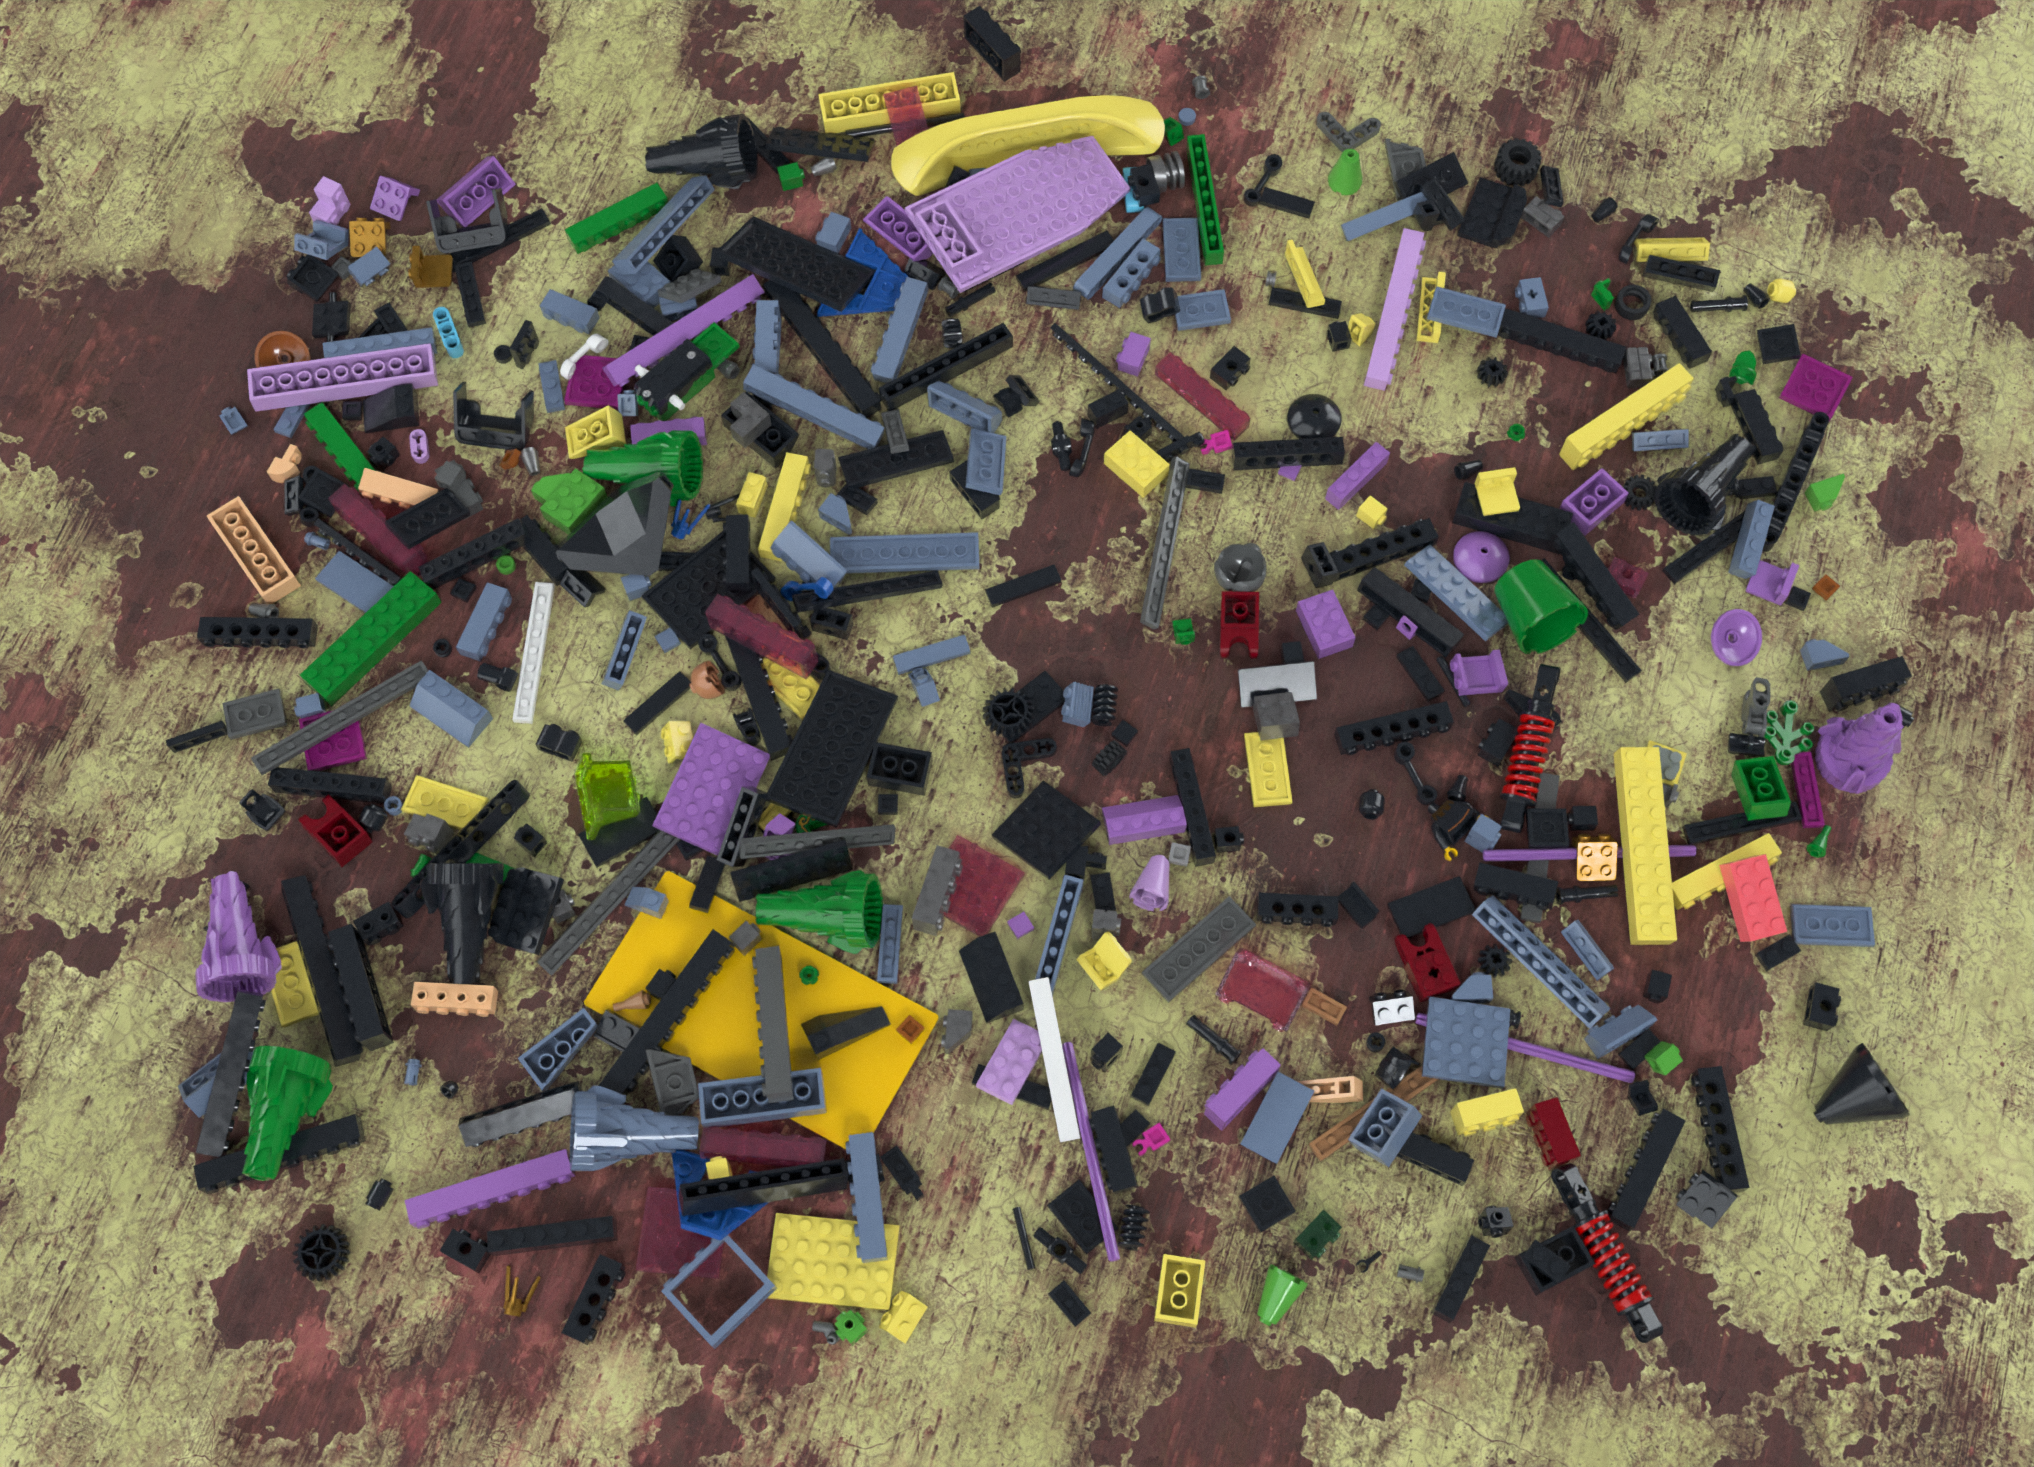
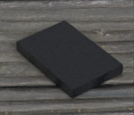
M1077 1180L1047 1205L1085 1255L1104 1241L1095 1198L1080 1180ZM1112 1220V1224H1113V1228H1114V1232H1115V1231L1118 1230V1227H1117V1225H1116V1224L1113 1222V1220Z

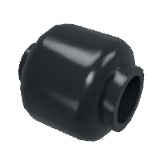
M1374 789L1362 793L1359 801V812L1366 819H1377L1384 813L1385 797Z
M371 803L370 806L363 808L358 822L366 832L372 834L373 831L379 832L382 830L388 816L384 808Z

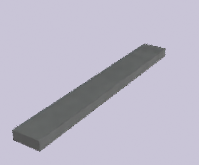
M1547 773L1539 774L1541 782L1537 787L1539 791L1536 794L1537 804L1535 809H1556L1560 776ZM1528 860L1526 874L1547 879L1549 860ZM1531 904L1522 905L1520 920L1535 923L1541 922V909Z
M892 824L741 838L739 855L741 859L796 854L842 840L846 841L848 849L891 845L895 841L896 828Z

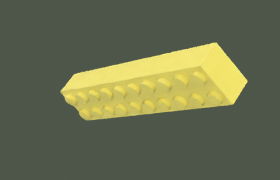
M1620 747L1614 753L1630 945H1670L1677 941L1659 747Z

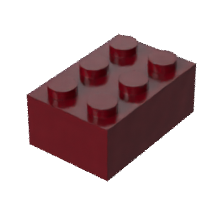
M1558 1097L1536 1103L1526 1112L1527 1124L1529 1127H1532L1535 1134L1533 1135L1534 1142L1537 1147H1540L1542 1162L1545 1167H1548L1549 1171L1569 1163L1572 1164L1581 1157Z

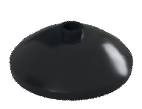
M1307 394L1297 398L1291 404L1287 413L1288 427L1298 439L1334 437L1339 431L1342 421L1341 412L1336 403L1320 394Z

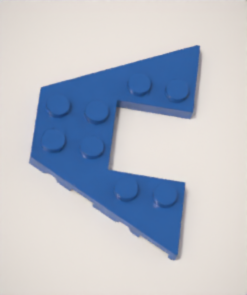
M859 228L846 254V258L874 269L876 272L864 295L858 294L842 312L821 303L817 311L818 317L895 311L894 304L901 295V284L905 283L908 275L903 273L900 267L894 264L888 258V255L881 248H878L875 242L870 240L863 233L862 229Z
M677 1149L676 1153H671L681 1229L722 1240L769 1203L682 1216L679 1203L680 1184L703 1181L707 1172L706 1163L710 1162L711 1158L682 1149Z

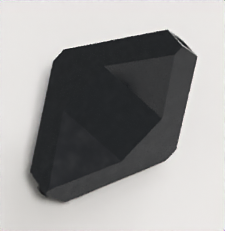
M662 471L620 486L559 543L555 551L557 558L572 570L651 576L659 570L673 483Z

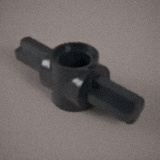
M1055 421L1052 423L1054 437L1051 439L1053 456L1059 460L1061 471L1066 472L1071 469L1069 455L1072 453L1070 437L1064 434L1062 422Z
M1041 1227L1036 1230L1033 1235L1034 1238L1048 1248L1046 1252L1054 1260L1062 1265L1066 1263L1078 1274H1082L1085 1271L1087 1264L1073 1253L1074 1249L1066 1241L1059 1237L1055 1239ZM1057 1246H1063L1066 1249V1253L1059 1256L1054 1252V1249Z

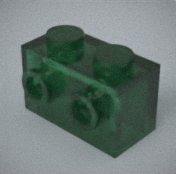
M1323 1210L1293 1243L1311 1260L1315 1256L1319 1259L1327 1251L1325 1246L1329 1241L1333 1244L1341 1236L1339 1231L1342 1227Z

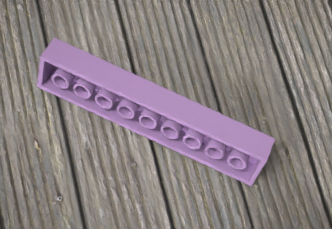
M431 344L247 369L249 399L255 412L375 395L393 386L413 384L415 389L438 386L435 355Z

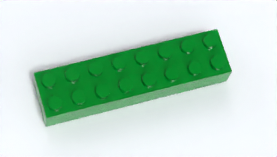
M410 571L300 674V677L332 707L442 603L437 593Z

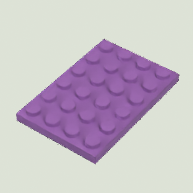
M700 723L652 826L718 856L741 787H757L770 755Z

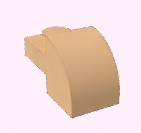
M290 444L282 459L274 458L267 471L272 481L284 483V480L297 477L300 474L296 465L300 463L302 454L298 447Z

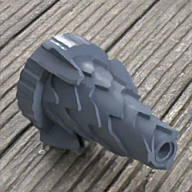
M593 1085L588 1091H577L573 1095L571 1111L570 1171H595L619 1162L622 1159L636 1158L637 1155H651L655 1152L676 1153L677 1149L697 1150L699 1120L693 1116L665 1115V1112H653L649 1109L622 1105L626 1101V1095H621L616 1091Z

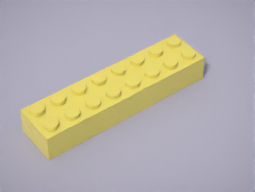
M954 72L818 94L825 134L961 113L960 98Z
M1680 363L1569 435L1559 455L1572 470L1584 467L1590 459L1598 458L1605 449L1613 448L1620 439L1625 440L1632 431L1640 430L1647 421L1652 422L1662 411L1664 413L1667 412L1674 403L1682 402L1687 397L1686 393L1691 389L1690 385L1694 378Z

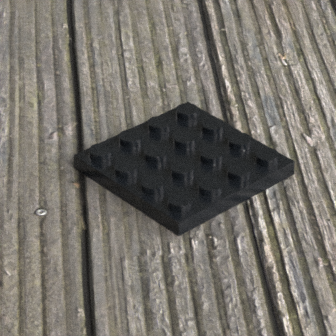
M1042 781L994 831L992 838L1050 880L1097 830L1101 822L1048 783Z

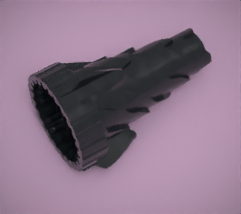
M744 114L715 118L696 130V134L681 136L682 139L672 140L664 145L646 147L645 166L648 172L676 175L713 174L709 178L712 185L731 189H739L743 183L751 182L757 175L758 154L751 124Z
M1733 434L1714 451L1706 453L1698 462H1693L1689 468L1681 467L1661 475L1657 480L1658 486L1655 488V504L1662 518L1676 530L1694 536L1708 534L1711 530H1719L1726 510L1725 497L1733 490L1731 487L1738 480L1736 477L1748 465L1746 462L1754 454L1756 446L1749 443L1744 437Z
M429 863L427 875L420 881L428 914H433L439 908L441 926L444 933L443 950L447 951V974L450 983H480V964L483 963L484 939H487L491 904L496 894L497 885L503 884V863Z

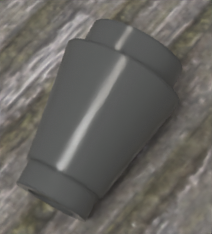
M252 603L249 606V613L259 618H278L279 609L274 604Z

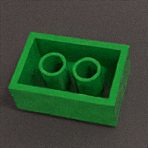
M1774 756L1735 760L1731 776L1748 821L1787 816L1791 800Z

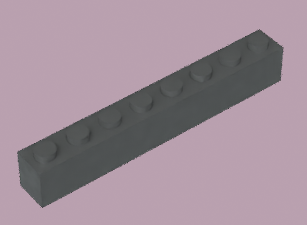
M779 946L755 949L756 957H752L753 968L757 969V974L754 975L755 987L758 986L759 991L755 992L756 1004H760V1010H756L757 1021L761 1022V1028H758L759 1041L762 1040L763 1046L759 1047L760 1058L764 1059V1065H761L762 1078L765 1077L766 1082L762 1084L763 1096H767L769 1103L794 1100L782 955Z

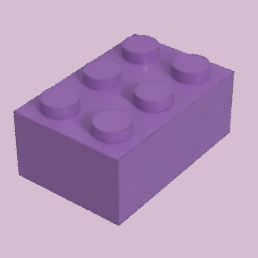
M1601 468L1564 499L1559 509L1572 512L1571 523L1574 522L1581 533L1586 535L1620 507L1629 493Z
M1333 590L1298 601L1297 615L1318 659L1353 647L1355 635Z

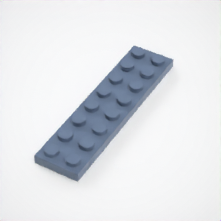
M977 532L830 537V555L847 570V573L979 569V536Z

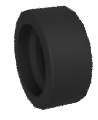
M1627 285L1619 291L1615 301V309L1625 319H1641L1647 314L1651 305V295L1642 286ZM1626 296L1638 297L1642 301L1643 307L1640 309L1629 308L1624 304L1623 298Z

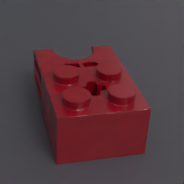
M1222 591L1221 658L1229 657L1231 646L1237 642L1247 645L1250 658H1258L1259 592Z
M327 795L322 799L327 808L326 814L322 818L315 820L304 814L298 818V821L311 837L343 867L368 847L372 840L367 832L330 795Z
M1432 923L1426 924L1422 931L1425 939L1424 946L1417 947L1412 945L1406 935L1403 934L1395 936L1394 941L1403 961L1404 969L1420 1003L1427 1001L1429 997H1437L1456 990L1461 984L1438 932ZM1430 972L1434 973V974H1435V978H1434L1433 976L1430 977V976H1429V973H1430Z

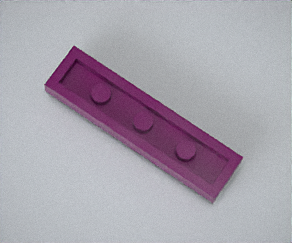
M1800 752L1794 755L1795 759L1791 766L1802 817L1803 828L1823 827L1825 823L1811 752Z

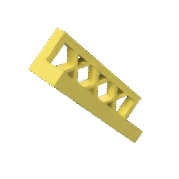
M1704 237L1647 238L1634 241V245L1637 247V262H1646L1649 255L1676 261H1708L1710 243Z
M1287 240L1285 256L1307 308L1324 305V296L1303 247L1296 248L1293 240Z
M1438 272L1437 279L1422 277L1416 341L1438 343L1442 323L1432 320L1427 322L1423 318V315L1429 312L1430 309L1424 303V300L1428 297L1432 300L1435 289L1430 292L1425 287V283L1435 284V288L1436 286L1445 288V272ZM1427 328L1431 332V336L1421 335V331Z

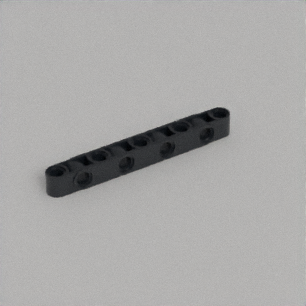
M1816 412L1799 440L1772 503L1775 507L1766 539L1770 542L1765 540L1763 552H1768L1774 547L1794 507L1829 423V416L1824 412Z
M518 780L509 782L429 863H446L448 860H450L449 863H466L529 799L530 793ZM428 864L391 902V905L406 919L412 917L425 904L422 891L418 894L416 893L421 888L420 881L427 875Z

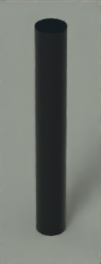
M1438 657L1436 661L1463 706L1468 707L1471 703L1467 696H1459L1458 689L1455 688L1453 672L1444 657Z
M1016 1207L1012 1210L1027 1270H1033L1036 1267L1021 1208Z

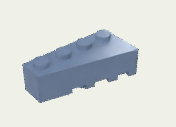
M757 300L755 317V348H753L755 364L752 363V366H762L772 374H779L782 318L778 300Z
M583 1008L518 1059L543 1092L547 1091L597 1030L598 1025Z

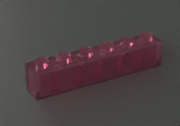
M1170 352L1156 365L1155 375L1220 430H1228L1232 440L1235 441L1249 428L1251 419L1249 415L1237 408L1232 400L1225 398L1220 390L1213 388L1205 378H1201L1196 374L1192 367L1184 364L1179 356H1175Z
M711 1126L709 1128L703 1127L699 1151L700 1158L702 1159L722 1156V1158L732 1162L791 1167L825 1161L826 1140L817 1136L804 1138L797 1134L784 1136L777 1132L764 1134L757 1130L744 1132L737 1128L724 1130Z

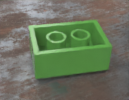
M575 468L542 505L540 510L544 519L569 535L607 498V494L603 486Z

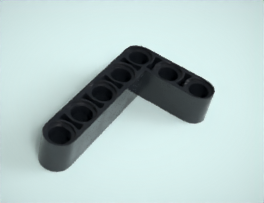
M607 276L603 278L587 301V304L597 308V311H601L605 304L608 303L652 336L673 324L669 319Z

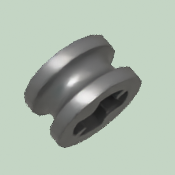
M1268 270L1266 287L1268 285L1275 286L1276 271L1271 273Z

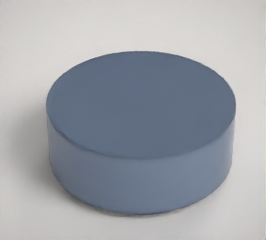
M1184 108L1179 112L1178 120L1182 125L1190 126L1195 122L1196 113L1194 110Z

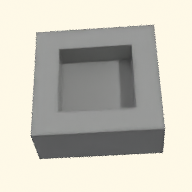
M1172 842L1169 863L1187 867L1191 846Z

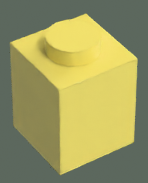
M1369 496L1358 508L1356 516L1374 529L1378 524L1381 526L1385 522L1388 508L1372 496Z

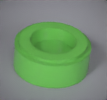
M504 555L498 558L496 567L501 574L508 575L515 570L516 563L511 556Z

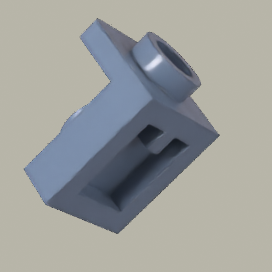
M624 390V394H618V412L622 416H638L635 390Z
M230 406L221 411L222 414L219 417L231 435L248 427L236 407L231 408Z

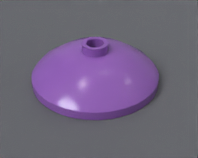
M1482 531L1472 532L1463 536L1457 542L1453 552V561L1456 569L1468 580L1476 583H1490L1499 579L1506 572L1510 560L1509 551L1504 542L1497 536Z
M1732 609L1718 617L1711 632L1712 648L1718 659L1730 666H1742L1748 664L1756 657L1762 644V630L1758 620L1750 612L1742 609Z

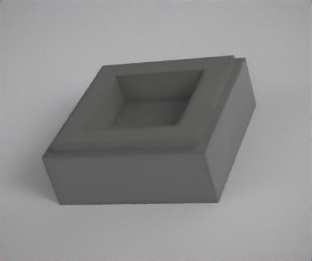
M341 256L331 266V269L337 272L340 278L346 280L350 275L347 270L348 266L352 263Z

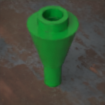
M1824 825L1821 833L1807 845L1806 849L1812 857L1821 858L1826 855L1828 835L1832 829L1829 825Z

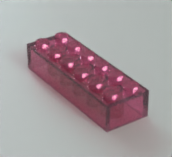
M344 484L328 498L337 514L406 575L410 571L417 577L421 575L418 567L428 562V556L423 552V547L418 544L408 550L385 526L386 516L379 509H373L371 502L366 498L362 499L360 493L354 487L349 488Z
M717 594L705 611L710 628L806 680L818 663L816 648L811 641L800 639L793 631L789 630L787 632L778 623L767 621L763 615L750 612L746 606L742 604L739 606L733 603V600L727 596L722 597Z

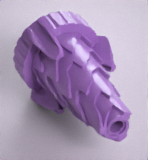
M1889 703L1869 714H1864L1857 720L1847 721L1842 717L1828 719L1827 725L1820 727L1818 730L1821 736L1815 749L1816 766L1821 776L1838 790L1855 794L1866 792L1878 785L1891 770L1893 754L1901 752L1900 734L1902 731L1900 730L1904 726L1902 725L1903 720L1900 706L1895 703Z
M229 871L227 874L211 879L212 894H210L209 899L210 922H208L206 944L202 951L201 960L203 964L195 972L198 995L203 999L218 1002H235L238 989L263 995L270 992L275 987L276 974L281 970V959L274 943L271 941V937L266 936L261 942L257 939L255 923L252 921L251 906H248L246 889L243 882L239 880L237 872Z

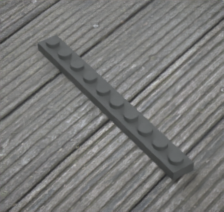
M1177 456L1171 459L1140 623L1152 629L1159 628L1190 466L1188 462Z
M422 660L251 757L252 762L261 775L268 773L416 688L419 681L429 670Z
M659 830L536 962L552 976L630 893L632 887H635L679 841V838Z

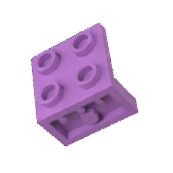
M380 175L370 209L401 221L408 198H411V195L418 196L420 189L391 177Z
M1760 560L1756 575L1750 577L1745 591L1781 606L1788 597L1799 565L1792 563L1789 568L1781 569Z

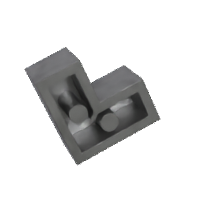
M744 392L730 403L732 413L738 419L730 426L732 437L746 448L771 426L770 415Z
M415 813L404 833L410 844L417 847L423 845L428 851L433 853L440 852L454 834L445 820L430 814L423 817Z

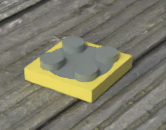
M1649 740L1647 747H1659L1662 783L1671 787L1674 784H1678L1687 753Z

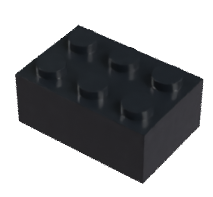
M875 742L867 774L868 786L925 796L933 762L932 752Z
M1574 1226L1541 1242L1542 1245L1570 1265V1268L1558 1284L1595 1265ZM1526 1251L1515 1257L1535 1296L1558 1285L1522 1258Z

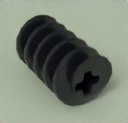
M1100 684L1094 689V709L1092 710L1093 716L1091 717L1093 724L1103 727L1112 725L1110 721H1114L1116 718L1112 714L1116 713V709L1113 707L1117 706V702L1114 701L1118 698V695L1115 694L1118 692L1117 687Z
M1125 1205L1129 1209L1123 1211V1214L1127 1217L1122 1218V1222L1125 1225L1121 1226L1120 1230L1124 1233L1119 1235V1239L1123 1242H1119L1117 1247L1130 1251H1139L1137 1250L1138 1247H1144V1244L1139 1242V1239H1145L1146 1237L1140 1231L1147 1230L1142 1223L1148 1222V1219L1143 1217V1215L1150 1214V1211L1140 1206Z

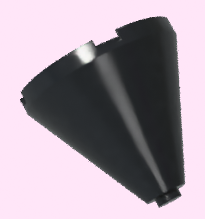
M1864 1043L1859 1044L1853 1049L1815 1105L1816 1111L1813 1112L1820 1123L1824 1121L1826 1125L1898 1120L1910 1116L1903 1101Z

